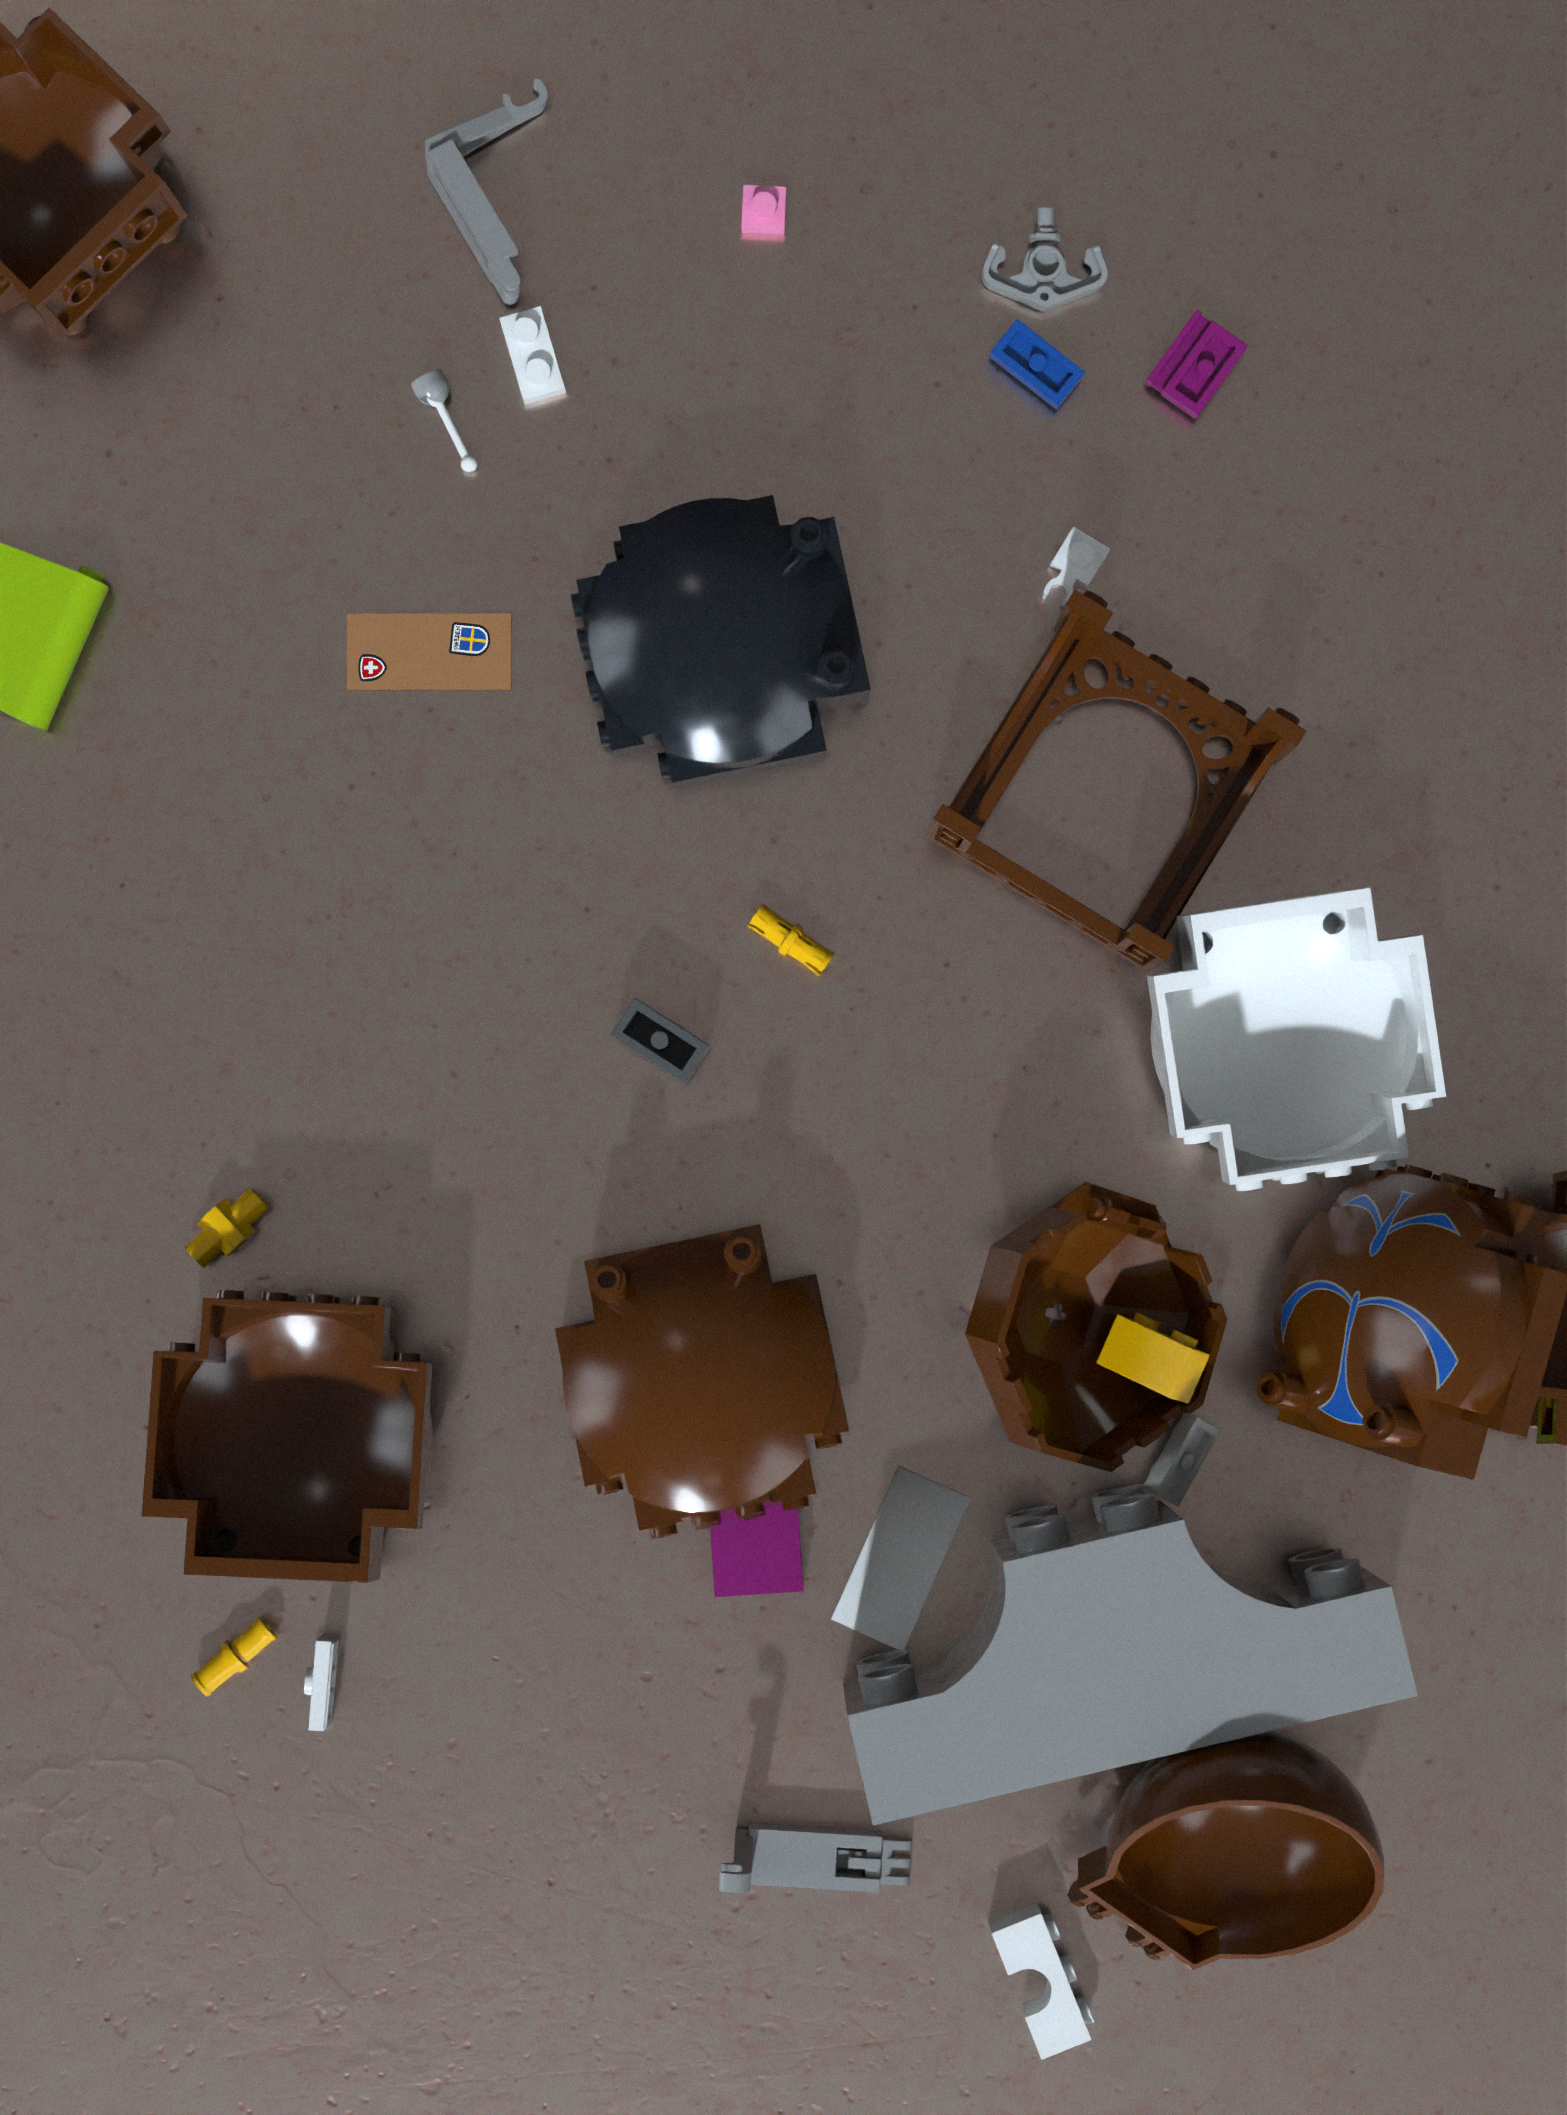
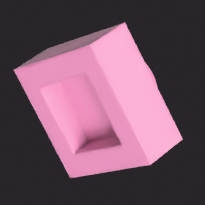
M743 185L741 233L784 235L786 187Z

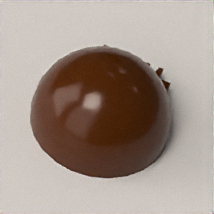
M1269 1731L1151 1759L1124 1792L1110 1826L1106 1846L1078 1858V1879L1070 1885L1067 1896L1076 1907H1084L1087 1904L1085 1908L1089 1913L1088 1915L1093 1919L1099 1920L1114 1914L1129 1925L1125 1935L1128 1943L1137 1948L1144 1945L1142 1949H1144L1146 1956L1156 1961V1959L1160 1960L1161 1957L1165 1958L1172 1955L1192 1970H1195L1219 1959H1266L1298 1954L1329 1944L1353 1931L1374 1911L1383 1894L1384 1856L1381 1840L1369 1809L1360 1792L1348 1777L1328 1757L1304 1742L1275 1731Z

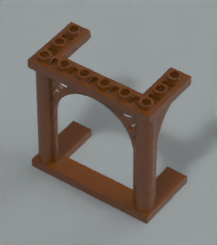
M1075 589L1065 604L1053 629L1056 634L949 807L944 804L941 805L932 820L927 836L1149 972L1166 962L1175 946L1165 939L1177 921L1176 916L1182 913L1272 764L1276 765L1298 746L1307 730L1298 726L1300 720L1285 709L1276 708L1274 711L1268 707L1255 721H1252L1246 717V709L1229 699L1221 702L1208 694L1210 688L1200 680L1188 676L1186 680L1171 671L1173 666L1164 658L1152 653L1147 657L1134 649L1135 642L1118 631H1113L1112 634L1106 632L1104 628L1113 614L1112 611L1106 608L1108 603L1091 591L1085 590L1082 594ZM1093 658L1100 660L1107 670V683L1101 689L1091 687L1084 676L1085 664ZM1117 670L1121 672L1122 677L1126 681L1130 677L1132 678L1133 686L1131 688L1124 689L1117 685ZM1071 673H1073L1076 686L1080 689V692L1074 696L1063 692L1066 687L1072 684V682L1067 681ZM1147 688L1152 690L1149 695L1147 694ZM1162 696L1167 699L1168 705L1166 707L1158 706L1156 703L1157 697ZM1098 699L1128 700L1144 705L1162 715L1178 730L1187 743L1197 772V800L1192 818L1125 930L976 839L984 823L1045 727L1066 710ZM1054 700H1057L1059 704L1051 708L1050 706ZM1176 706L1180 707L1181 710L1175 711ZM1193 718H1198L1196 722L1198 725H1209L1211 728L1206 729L1201 734H1197L1190 729L1189 721ZM1216 736L1225 737L1231 741L1232 751L1227 757L1222 759H1210L1202 752V745L1206 740ZM1228 768L1225 777L1221 773L1218 775L1216 785L1211 783L1207 777L1209 769L1223 770ZM1207 794L1212 795L1209 803H1207Z

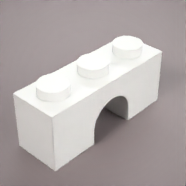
M1035 1903L988 1922L1008 1975L1024 1969H1034L1047 1977V1986L1043 1994L1036 2000L1021 2005L1041 2060L1090 2041L1091 2037L1086 2025L1094 2023L1085 1997L1076 1999L1070 1983L1077 1981V1977L1068 1954L1059 1957L1053 1941L1061 1939L1052 1914L1042 1915L1038 1903Z

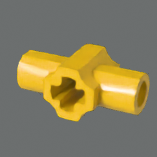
M251 1187L233 1203L225 1198L208 1211L197 1223L203 1230L184 1248L199 1265L205 1268L222 1251L226 1256H230L241 1248L257 1231L252 1224L270 1207Z

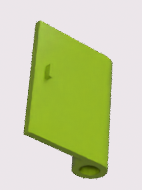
M0 542V711L36 728L47 731L110 588L102 583L105 578L103 574L83 565H80L77 572Z

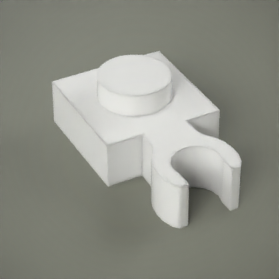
M1073 526L1049 566L1060 574L1046 584L1042 597L1046 599L1049 591L1053 588L1062 589L1065 593V598L1059 608L1063 609L1073 593L1074 583L1087 589L1108 555L1110 548Z

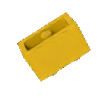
M1137 1312L1134 1319L1117 1314L1097 1364L1168 1398L1189 1404L1210 1355L1196 1349L1198 1340L1189 1335L1173 1330L1171 1336H1168L1158 1331L1161 1323Z

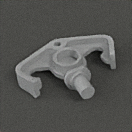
M1040 207L1037 209V229L1034 230V234L1029 236V243L1036 246L1030 249L1025 256L1023 271L1006 278L999 275L997 267L1005 261V249L1000 246V243L994 241L984 263L981 279L984 286L989 290L1037 311L1045 312L1098 292L1107 280L1108 271L1097 243L1088 248L1084 255V263L1091 268V276L1087 279H1079L1067 274L1065 257L1054 246L1060 244L1062 239L1061 235L1057 234V230L1054 229L1055 209Z

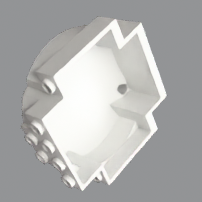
M1370 888L1342 890L1176 916L1179 930L1178 946L1182 953L1183 970L1147 976L1152 1007V1056L1155 1070L1165 1095L1170 1135L1176 1138L1183 1137L1184 1144H1197L1209 1141L1210 1145L1218 1149L1222 1181L1229 1185L1235 1184L1236 1191L1263 1188L1262 1180L1266 1179L1280 1180L1281 1184L1304 1182L1308 1180L1307 1173L1316 1172V1174L1325 1173V1177L1345 1176L1352 1174L1351 1166L1369 1164V1170L1390 1169L1397 1167L1396 1159L1408 1158L1409 1152L1402 1103H1405L1406 1110H1416L1433 1107L1434 1098L1446 1097L1423 935H1408L1378 940Z

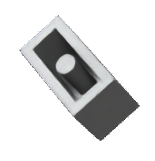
M635 997L610 1034L613 1038L686 1085L710 1049L707 1043Z

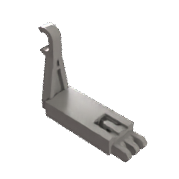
M537 77L534 79L532 91L538 96L536 100L524 106H516L511 100V95L503 93L502 107L425 140L426 175L491 284L493 283L502 300L509 305L515 304L519 298L521 278L516 271L515 265L517 263L518 249L463 157L545 110L548 91L543 81Z
M749 1822V1829L736 1828L734 1862L720 1863L719 1891L744 1893L750 1891V1885L879 1893V1885L909 1886L910 1875L893 1873V1868H910L911 1857L894 1855V1850H911L912 1839L882 1836L881 1830ZM862 1849H867L866 1857H862Z

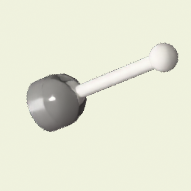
M437 369L420 376L411 383L416 397L423 404L437 408L462 458L461 468L466 472L475 471L478 461L474 456L469 455L443 403L449 393L448 381L443 371Z

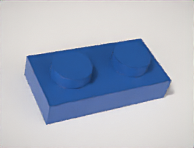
M1019 319L1015 320L989 355L992 360L1056 410L1085 374L1084 370Z

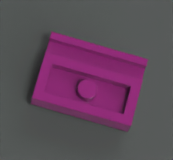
M1196 310L1151 372L1145 384L1155 388L1161 393V396L1196 420L1246 351L1248 345L1216 322L1206 319L1202 316V312Z

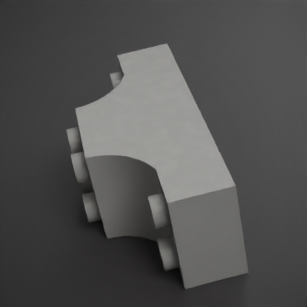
M1142 1484L1122 1486L1092 1495L1091 1499L1095 1516L1066 1522L1064 1514H1058L1056 1505L1038 1506L1011 1513L1004 1517L1009 1536L990 1540L992 1575L989 1591L979 1616L961 1641L936 1662L912 1668L907 1650L884 1652L866 1657L856 1662L859 1681L843 1684L847 1717L872 1824L874 1826L1416 1697L1418 1692L1392 1586L1361 1567L1358 1559H1344L1341 1548L1319 1549L1290 1558L1289 1563L1293 1578L1261 1584L1227 1575L1214 1569L1203 1560L1189 1536L1184 1519L1161 1500L1156 1501L1153 1493L1145 1494Z

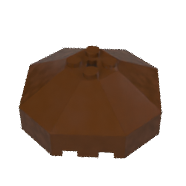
M1084 1182L990 1246L965 1335L1011 1443L1043 1454L1112 1472L1125 1463L1122 1455L1135 1446L1145 1448L1171 1429L1168 1423L1171 1419L1181 1412L1192 1414L1204 1404L1228 1319L1222 1304L1213 1302L1207 1285L1213 1282L1203 1255L1172 1248L1166 1233V1222L1159 1215L1156 1205L1089 1182ZM1057 1302V1310L1061 1312V1317L1059 1320H1053L1051 1326H1049L1050 1318L1045 1316L1047 1308H1054ZM1137 1312L1160 1322L1158 1331L1168 1336H1171L1173 1330H1177L1198 1340L1195 1348L1210 1356L1189 1404L1168 1398L1097 1364L1117 1314L1134 1319Z

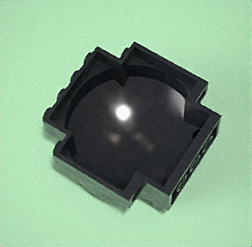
M770 495L750 500L734 498L695 500L667 509L647 521L619 526L621 540L613 541L617 560L607 563L601 575L576 580L579 593L570 594L575 619H583L584 627L576 628L581 654H583L584 662L592 661L593 670L585 671L590 697H592L593 705L601 703L605 720L597 721L602 747L610 746L614 757L664 747L665 752L657 753L662 779L671 777L673 789L826 757L827 748L819 714L868 705L871 692L835 518L830 517L818 520L814 517H804L795 524L780 526L774 497Z

